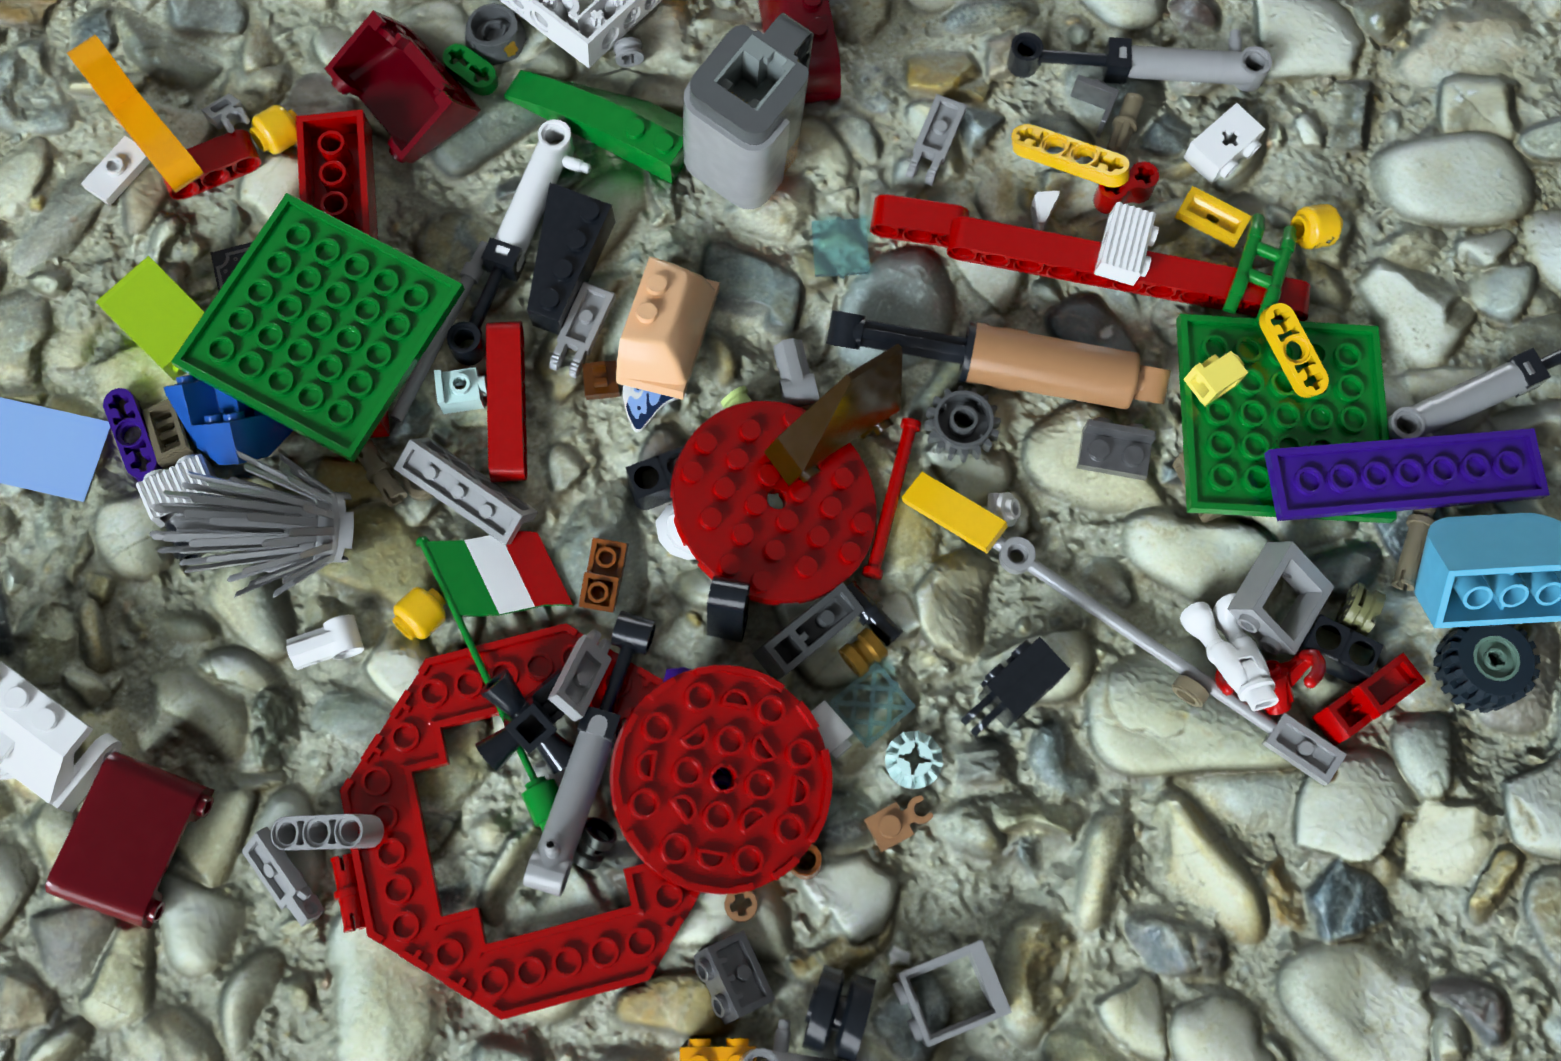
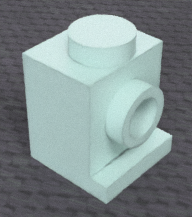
M476 367L442 372L441 369L434 370L437 403L443 414L484 408L483 396H487V379L485 375L480 376ZM464 385H466L463 389H456V388H455V387H457V386H464Z

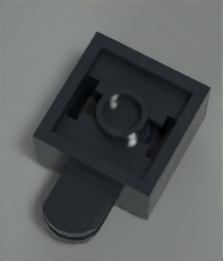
M1041 637L1032 644L1026 639L1006 660L1009 665L1004 667L1000 663L984 677L985 680L980 684L984 689L978 696L980 702L960 720L966 726L986 708L991 711L970 731L975 737L996 718L1008 729L1057 685L1070 670Z

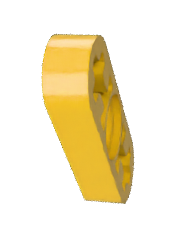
M1276 303L1266 308L1260 315L1259 325L1292 388L1303 398H1311L1322 394L1329 384L1328 374L1293 309L1284 303ZM1282 315L1284 321L1280 325L1274 326L1271 319ZM1291 330L1292 335L1282 340L1279 339L1278 336ZM1293 341L1300 345L1302 355L1299 360H1293L1286 354L1288 342ZM1308 362L1309 366L1296 371L1295 367ZM1314 376L1316 382L1313 386L1306 387L1304 381L1308 377Z

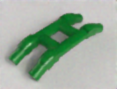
M1260 213L1252 216L1242 256L1223 306L1224 311L1235 314L1248 282L1266 288L1267 290L1255 319L1257 324H1259L1261 313L1279 301L1289 262L1297 242V230L1291 225L1283 229L1279 249L1260 242L1265 231V217ZM1256 255L1275 262L1271 275L1252 268Z

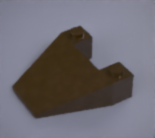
M899 344L845 375L764 451L788 486L799 479L806 483L821 472L818 466L829 455L860 436L864 439L873 432L880 436L894 425L891 419L901 410L903 349Z

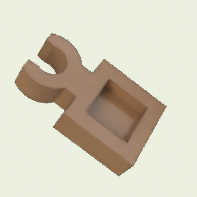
M922 795L912 798L903 811H901L898 803L895 802L864 819L881 853L912 837L914 832L910 827L911 824L923 825L933 818L932 812L921 817L916 815L914 811L915 805L924 800Z

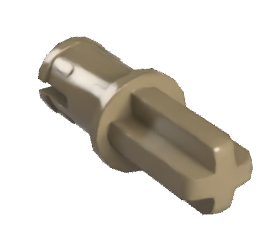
M1127 93L1124 96L1119 115L1112 122L1114 128L1107 145V150L1122 155L1125 154L1131 135L1138 128L1137 119L1145 102L1141 95Z

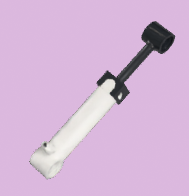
M548 120L539 128V141L495 239L490 237L481 259L486 272H489L490 275L469 322H458L451 326L447 333V344L454 358L462 365H475L485 356L486 346L482 338L483 332L480 329L503 278L515 282L519 280L526 264L524 255L546 207L550 182L553 184L557 183L563 168L585 174L591 171L589 163L573 157L575 149L569 126L561 120ZM554 140H562L559 144H550ZM464 340H474L472 345L467 348L459 347Z

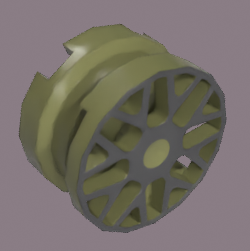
M1357 581L1346 594L1335 621L1367 636L1375 625L1374 620L1377 615H1380L1386 595L1377 590L1373 592L1366 590V585Z

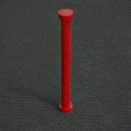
M902 418L900 427L903 430L868 565L864 566L862 570V575L867 578L881 580L884 571L881 570L905 473L916 432L920 431L922 425L920 421L913 418Z

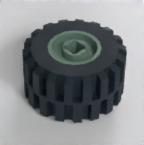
M1515 624L1458 627L1443 638L1444 642L1440 643L1435 651L1440 655L1433 660V666L1440 668L1434 674L1436 681L1442 680L1445 685L1441 687L1443 693L1447 694L1450 692L1453 695L1451 701L1456 705L1463 702L1465 703L1464 709L1474 711L1479 708L1480 713L1500 710L1527 696L1526 693L1532 691L1536 685L1533 680L1539 678L1540 670L1536 669L1535 666L1541 663L1540 655H1534L1533 649L1537 648L1534 641L1528 642L1525 638L1528 633L1523 628L1516 630L1514 628Z

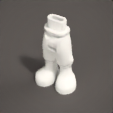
M1230 593L1219 599L1213 608V612L1208 603L1196 602L1191 604L1182 612L1180 617L1181 624L1187 632L1199 639L1206 647L1208 659L1216 666L1226 682L1238 694V698L1241 701H1247L1252 711L1276 705L1279 701L1274 692L1276 685L1270 677V672L1263 655L1255 641L1245 634L1243 629L1237 624V619L1227 610L1236 593ZM1216 627L1224 634V636L1229 642H1226L1221 639L1216 630Z

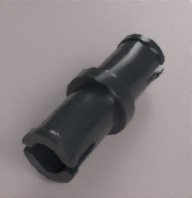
M855 580L852 581L847 588L864 608V611L858 615L860 617L858 621L863 626L866 624L888 647L904 631L883 612V605L879 601L875 603L856 584Z

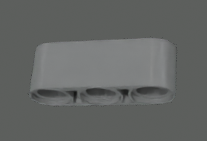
M371 814L285 816L274 822L271 828V841L276 848L284 851L372 848L381 842L384 826L380 818Z

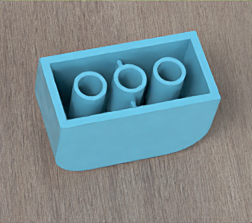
M1511 513L1446 517L1433 522L1428 529L1414 590L1433 627L1451 628L1561 621V521L1536 513Z

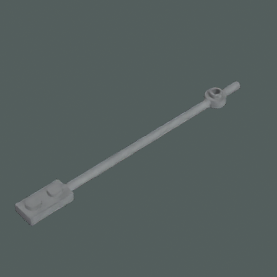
M1000 537L994 544L993 548L999 551V562L1004 570L1012 574L1030 572L1179 674L1192 678L1202 685L1210 695L1267 732L1268 735L1262 743L1264 746L1323 786L1329 784L1346 757V753L1286 713L1281 714L1277 721H1275L1260 710L1252 711L1248 703L1241 701L1235 693L1229 696L1223 694L1217 687L1214 679L1035 559V548L1029 540L1023 537H1012L1008 540ZM1013 552L1019 553L1022 561L1014 562L1010 558V554Z

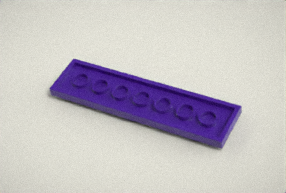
M1535 428L1269 449L1264 453L1277 521L1543 499L1550 495Z

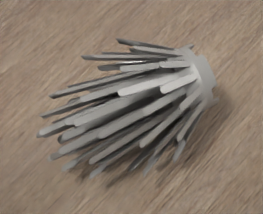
M237 451L239 458L265 470L262 471L244 464L245 471L299 494L279 491L236 477H230L229 480L187 472L190 478L204 480L209 486L184 482L181 484L183 488L220 495L164 490L163 493L166 497L190 499L196 503L173 502L151 505L155 512L183 513L184 516H173L170 518V523L177 528L176 531H151L150 536L154 540H163L165 542L189 543L188 546L161 547L157 551L158 553L195 554L245 551L183 559L179 562L181 566L205 564L187 567L184 573L254 563L260 564L246 567L242 572L230 575L227 581L233 582L262 572L269 573L250 581L248 587L236 592L235 597L283 577L282 584L284 585L274 591V598L330 563L348 562V557L343 555L344 548L352 549L354 512H346L345 500L352 499L351 495L348 492L332 491L281 453L280 460L290 466L291 473L305 483Z

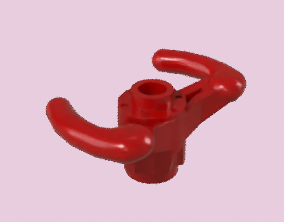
M1304 649L1290 661L1283 663L1275 660L1266 661L1270 677L1276 685L1274 692L1279 701L1276 705L1265 708L1263 711L1269 715H1280L1288 712L1292 707L1291 702H1294L1292 687L1310 666L1312 668L1304 678V685L1308 688L1317 686L1326 672V661L1320 651ZM1217 669L1215 673L1217 687L1227 696L1233 694L1234 690Z

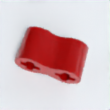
M1142 161L1132 166L1130 177L1124 185L1112 188L1098 184L1093 197L1095 208L1101 213L1110 214L1116 202H1122V204L1146 202L1151 197L1159 180L1158 169L1150 162Z

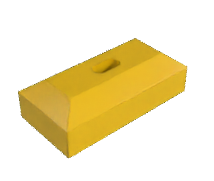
M1192 186L1174 218L1234 248L1252 216Z

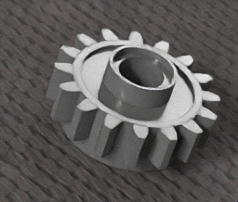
M959 386L955 392H951L948 388L945 389L942 399L938 396L934 397L932 402L934 408L928 407L925 416L929 420L925 421L924 430L932 431L928 435L927 441L928 443L937 441L938 445L935 451L937 454L946 450L948 451V460L951 461L955 454L960 455L962 463H966L968 454H972L978 460L981 456V449L986 452L991 450L993 445L991 441H996L999 435V431L995 428L999 427L1001 418L994 417L997 406L989 405L987 402L989 396L987 394L981 396L977 394V388L973 387L971 391H966L963 386ZM964 419L970 424V427L960 428L954 421Z

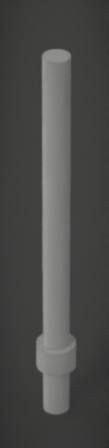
M480 241L471 261L466 262L462 268L460 283L463 284L465 290L415 366L390 414L392 419L403 422L472 286L478 284L484 273L482 267L484 264L481 257L487 242Z

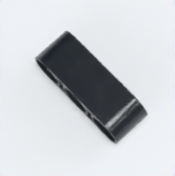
M713 576L707 601L708 636L742 643L749 614L750 583Z

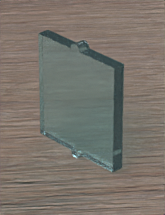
M836 217L835 220L811 221L815 277L839 276L841 279H844L847 275L870 274L866 218L842 219L841 217Z

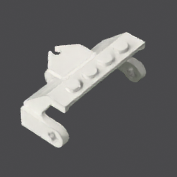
M0 660V780L17 779L47 803L52 804L57 809L72 813L88 794L104 760L112 752H120L122 743L109 733L103 734L90 745L74 765V753L89 736L93 728Z

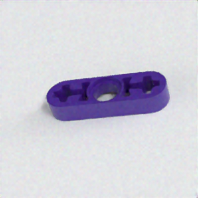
M123 388L111 390L103 400L105 414L127 472L136 480L143 481L147 473L162 469V467L157 463L141 405L130 391ZM124 399L127 402L124 404V409L130 418L125 419L124 415L117 410L120 400ZM133 427L140 428V438L134 443H126L124 435L127 430ZM136 452H141L142 456L149 461L146 464L147 470L144 472L139 469L141 461Z

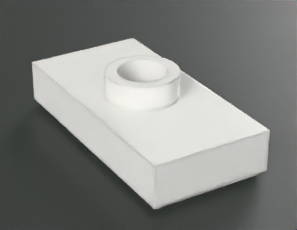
M124 136L81 184L90 193L111 206L150 163V160L134 141Z

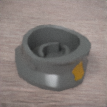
M494 3L483 5L469 16L466 23L465 46L492 65L516 59L526 42L525 30L520 18L516 16L513 10L508 9L504 5Z

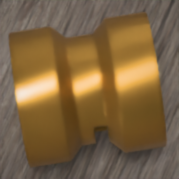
M868 628L858 633L857 640L852 644L846 643L838 650L844 662L860 678L869 672L870 665L874 661L881 662L888 656V651L883 643Z

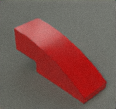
M1401 653L1372 673L1369 678L1361 681L1313 715L1312 718L1332 745L1336 746L1384 714L1426 681L1407 656Z

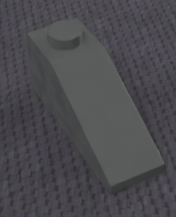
M842 582L752 654L769 676L778 680L787 675L860 615L864 608Z

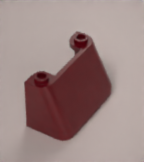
M375 10L369 14L324 68L333 79L331 84L337 91L343 95L350 93L359 97L391 135L387 141L390 146L389 153L402 164L405 162L415 163L470 124L481 112L475 101L415 32L405 24Z
M117 751L112 752L100 767L48 875L45 885L46 892L63 900L142 928L151 929L153 923L155 924L161 918L165 909V902H162V893L157 891L189 821L196 822L200 817L204 818L209 814L213 806L214 798L212 795L215 790Z

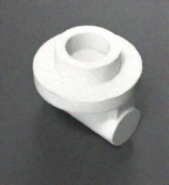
M1010 492L988 494L987 510L1005 520L1008 527L1014 526L1021 514L1019 501Z

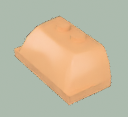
M649 257L620 338L616 372L617 384L683 400L714 308L720 282L705 279L703 276L677 264Z

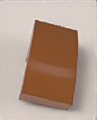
M593 537L578 607L614 613L629 543Z

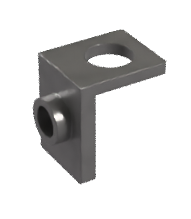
M1078 75L1070 96L1105 109L1096 133V137L1100 138L1119 90L1108 86L1101 80H1092Z

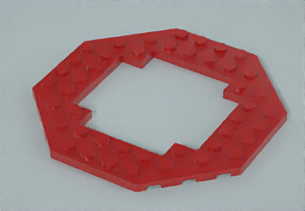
M564 623L477 645L476 648L490 678L492 679L499 672L508 669L525 698L558 669L563 670L576 642L584 634ZM468 648L426 658L418 669V675L408 690L405 689L389 715L391 716L379 734L375 735L360 758L362 759L339 790L344 814L376 815L381 819L384 826L383 838L377 846L351 849L367 936L501 1020L650 981L701 892L675 885L658 875L645 863L623 869L632 906L487 944L479 907L443 916L415 773L450 765L443 733L444 729L499 716V712L494 704L479 694L485 683ZM611 649L607 653L612 658L589 705L599 709L619 655ZM631 663L613 713L620 715L621 720H626L644 696L663 683V680L644 668Z

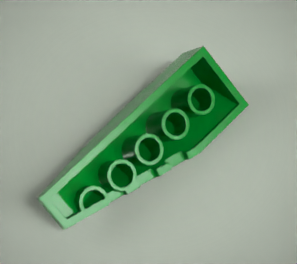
M524 70L519 71L504 94L505 99L546 120L557 119L565 122L569 126L570 131L575 135L673 184L685 165L683 118L649 101Z

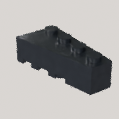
M550 182L527 306L532 326L559 335L583 282H589L615 225L612 204Z

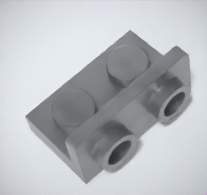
M1097 417L1093 420L1088 419L1082 430L1077 469L1145 481L1148 477L1151 447L1156 439L1157 432L1148 430L1147 426L1137 423L1126 426L1114 424L1111 419Z
M744 930L712 944L694 955L696 973L700 980L706 984L712 997V1008L725 1025L776 1000Z

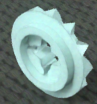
M919 730L903 732L894 738L887 748L885 754L886 769L890 777L900 786L909 789L924 788L933 783L941 772L943 766L942 750L932 736L924 734ZM915 745H918L919 757L930 762L919 763L914 770V775H912L910 762L905 761L904 758H899V756L910 755Z

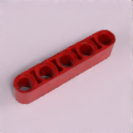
M522 321L490 322L486 324L488 468L491 483L527 481Z

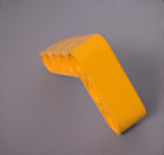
M96 34L67 52V55L107 108L175 193L204 174L185 147L140 95Z

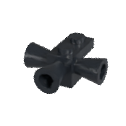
M508 669L499 672L481 689L479 693L481 696L506 713L503 715L504 728L475 744L481 756L497 772L502 769L520 745L528 754L537 748L552 774H556L567 767L574 745L556 732V722L565 713L548 699L562 672L560 669L554 672L525 698Z

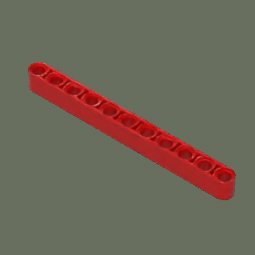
M965 216L956 217L951 221L947 255L959 261L1223 310L1237 271L1236 267L1147 251L1146 256L1151 257L1149 270L1145 277L1140 276L1134 286L1094 274L1102 244L1099 241ZM1285 277L1278 303L1287 304L1293 309L1299 321H1305L1308 319L1311 285L1303 280ZM1248 282L1236 313L1257 317L1267 289ZM1282 315L1273 318L1274 320H1284Z

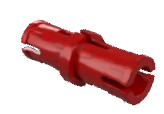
M352 853L342 855L343 860L339 856L330 859L337 891L334 892V898L339 900L344 933L356 931L355 926L359 930L366 928Z

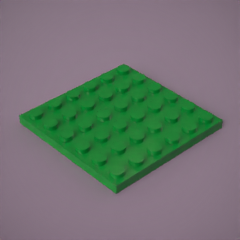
M286 193L171 363L178 369L354 463L465 289L462 283Z
M1180 314L1176 319L1187 513L1276 517L1264 455L1269 449L1389 440L1379 326L1299 321L1329 377L1328 387L1322 394L1311 398H1303L1292 388L1260 325L1255 323L1256 318ZM1271 319V322L1274 326L1278 324L1280 325V323L1284 321ZM1290 330L1278 337L1280 340H1282L1283 338L1292 335V332ZM1290 341L1286 345V354L1293 360H1299L1302 355V349L1298 343ZM1232 351L1241 358L1248 374L1236 387L1204 407L1183 379L1198 363L1202 364L1215 354L1221 358ZM1305 362L1295 367L1296 371L1309 366V364ZM1314 376L1308 377L1304 381L1305 386H1313L1316 378ZM1396 511L1310 519L1392 523L1397 519Z

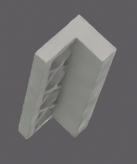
M428 437L410 439L394 467V470L504 545L511 544L522 524L534 521L538 514V511L498 484L491 483L490 479Z

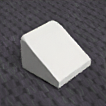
M1060 191L1036 192L1030 208L1033 229L1044 230L1057 204Z

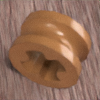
M751 891L728 894L724 902L728 917L738 923L751 920L758 908L757 899ZM744 895V900L750 898L752 906L746 908L747 914L744 916H738V911L732 912L730 909V905L736 902L735 896Z

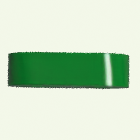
M453 44L445 49L442 57L445 68L457 81L481 96L490 95L497 89L499 81L495 68L489 62L462 44ZM454 58H456L457 60H460V59L463 58L466 67H465L463 64H461L460 62H456V63L453 64V61H452V60H453ZM475 73L483 78L488 75L489 80L487 82L484 80L478 82Z

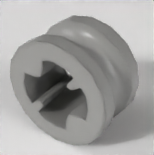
M626 37L618 40L613 45L614 53L616 54L615 60L619 66L634 67L643 62L644 52L642 51L640 39Z

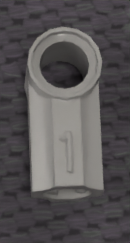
M794 338L782 340L774 345V356L781 379L779 380L783 403L797 407L815 404L819 400L814 374L809 371L802 340Z

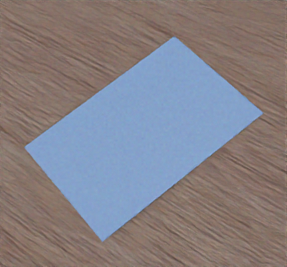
M0 397V483L84 502L110 430L109 422Z

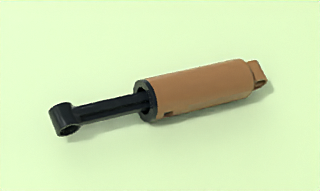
M832 310L826 344L860 350V347L883 351L899 344L905 355L960 364L958 382L989 385L992 388L1014 392L1020 390L1126 410L1131 406L1133 399L1165 404L1171 370L1140 365V354L1137 352L1028 333L1026 330L1010 327L989 326L987 323L969 321L966 336L961 337L866 320L864 315Z

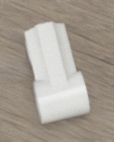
M354 615L334 617L326 621L322 628L286 640L289 658L297 670L332 658L335 660L347 659L364 651Z

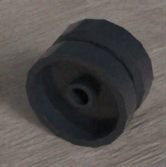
M824 965L817 988L814 987L805 1018L807 1027L802 1047L821 1053L826 1049L832 1030L837 1032L833 1046L835 1057L846 1061H855L865 1031L876 980L857 974L851 979L847 995L844 996L841 995L845 979L843 970Z

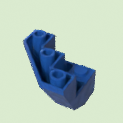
M191 375L176 377L177 384L164 387L167 398L194 445L219 465L247 462L238 457L237 451L256 460L269 457L293 431Z

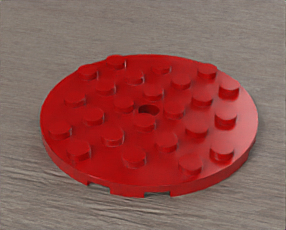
M752 401L737 404L714 414L700 425L686 442L678 456L671 479L670 498L673 501L675 514L673 520L677 533L683 545H687L699 562L697 565L711 579L715 575L750 583L749 600L770 605L796 602L801 604L825 596L839 584L845 582L858 569L873 540L877 513L876 497L869 472L851 443L846 444L829 455L818 466L821 472L806 483L799 479L788 486L764 451L807 410L776 401ZM778 493L782 500L783 508L775 509L771 507L767 501V495Z
M710 665L685 671L667 679L645 695L632 710L620 730L615 743L610 768V792L616 819L624 837L638 857L650 869L675 885L709 894H737L752 891L755 888L778 880L792 870L800 862V859L807 852L811 844L815 843L825 824L832 797L833 779L830 753L828 748H825L818 729L820 726L803 701L800 702L790 691L784 688V684L753 669L733 665ZM719 768L727 769L732 777L730 786L724 790L716 786L713 775Z

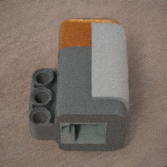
M785 13L780 14L764 34L759 30L753 31L746 25H738L731 29L693 74L684 91L683 148L685 166L694 177L742 209H755L765 204L781 185L784 174L794 163L798 155L813 32Z

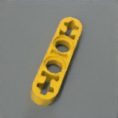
M1032 124L1017 126L1011 133L1012 149L1015 154L1023 158L1112 188L1124 185L1130 177L1129 160L1122 154ZM1052 147H1061L1064 149L1062 152L1058 154H1051L1047 152V150ZM1081 157H1090L1093 159L1090 163L1080 164L1076 162V160Z

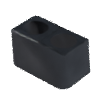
M684 445L625 467L628 486L639 509L649 510L672 501V498H670L671 487H669L672 474L667 469V462L678 458ZM652 467L655 468L659 474L658 483L651 489L638 487L634 481V474Z
M1320 614L1317 616L1295 655H1298L1304 649H1316L1325 658L1326 673L1349 684H1357L1371 676L1384 645ZM1319 627H1323L1341 636V642L1337 648L1328 650L1322 648L1317 643L1316 632ZM1353 643L1371 651L1374 650L1367 666H1359L1351 660L1349 650Z

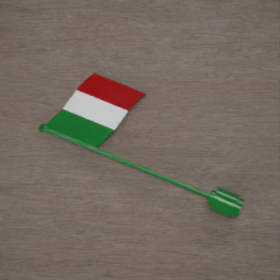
M518 531L512 543L504 545L491 535L452 541H430L426 536H420L416 540V546H421L485 684L491 678L462 617L500 616L543 606L573 607L538 532ZM496 707L504 723L503 715L506 713ZM520 745L516 751L530 778V782L525 784L526 791L521 794V797L535 827H540L543 833L559 787L555 779L547 780L545 776L537 778L524 748Z

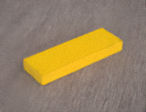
M923 471L901 497L903 503L986 554L1008 528L1005 520Z

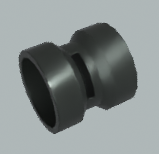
M588 817L572 861L584 869H597L605 858V851L611 849L617 839L616 831L612 825L601 818Z

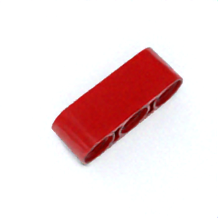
M235 130L233 133L228 132L186 149L204 172L196 180L175 193L164 178L163 180L170 197L177 200L187 199L252 173L260 167L261 159L250 133L246 130Z
M883 194L877 196L874 200L870 232L882 238L948 247L951 221L956 217H969L970 212L967 208L956 204Z

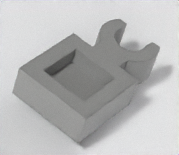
M231 94L225 95L201 110L208 122L217 129L226 128L229 133L235 131L233 127L239 122L248 124L250 122L242 103Z

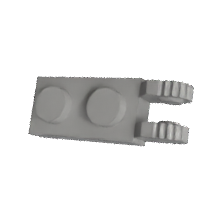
M936 94L915 143L913 157L906 172L907 177L914 178L923 157L933 161L925 176V183L933 185L939 168L946 160L965 115L966 104Z
M583 282L557 337L558 343L551 357L549 368L556 371L559 370L566 357L567 348L575 350L577 352L570 364L569 376L578 378L583 369L582 364L586 362L587 355L590 356L616 299L615 293Z

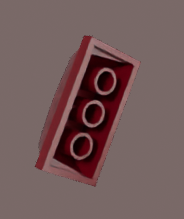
M757 0L763 34L782 13L787 14L813 32L805 103L841 98L840 55L829 0Z

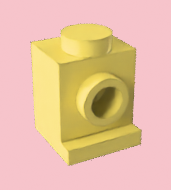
M1230 351L1221 358L1215 354L1202 364L1198 363L1183 380L1205 407L1236 387L1248 372L1244 368L1241 358Z

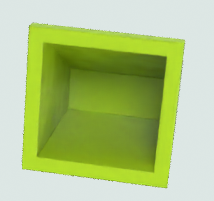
M147 256L101 296L96 303L175 381L176 377L187 373L175 367L171 361L205 312L151 257Z

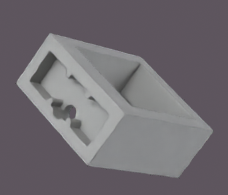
M1293 541L1267 542L1227 610L1237 619V624L1242 629L1250 632L1259 642V647L1265 652L1272 655L1296 654L1331 594L1334 585ZM1282 576L1299 595L1281 626H1279L1262 607Z
M982 939L897 973L898 982L893 984L900 1005L907 1004L913 1017L907 1020L915 1042L922 1040L924 1047H930L1012 1013ZM968 956L989 1009L931 1033L909 979Z

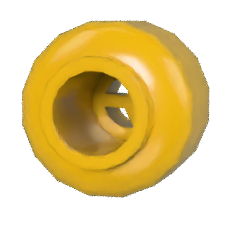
M272 105L252 118V128L249 129L250 135L261 151L280 154L297 144L296 116L298 115L292 109L287 111L281 105Z
M1317 204L1299 209L1291 220L1290 225L1294 226L1297 230L1296 243L1303 249L1311 250L1335 244L1340 238L1343 220L1337 209L1332 205Z
M415 587L394 605L393 612L395 617L392 621L408 639L412 640L414 637L420 640L426 639L445 622L446 612L443 606L446 604V601L433 588L427 591L421 587Z

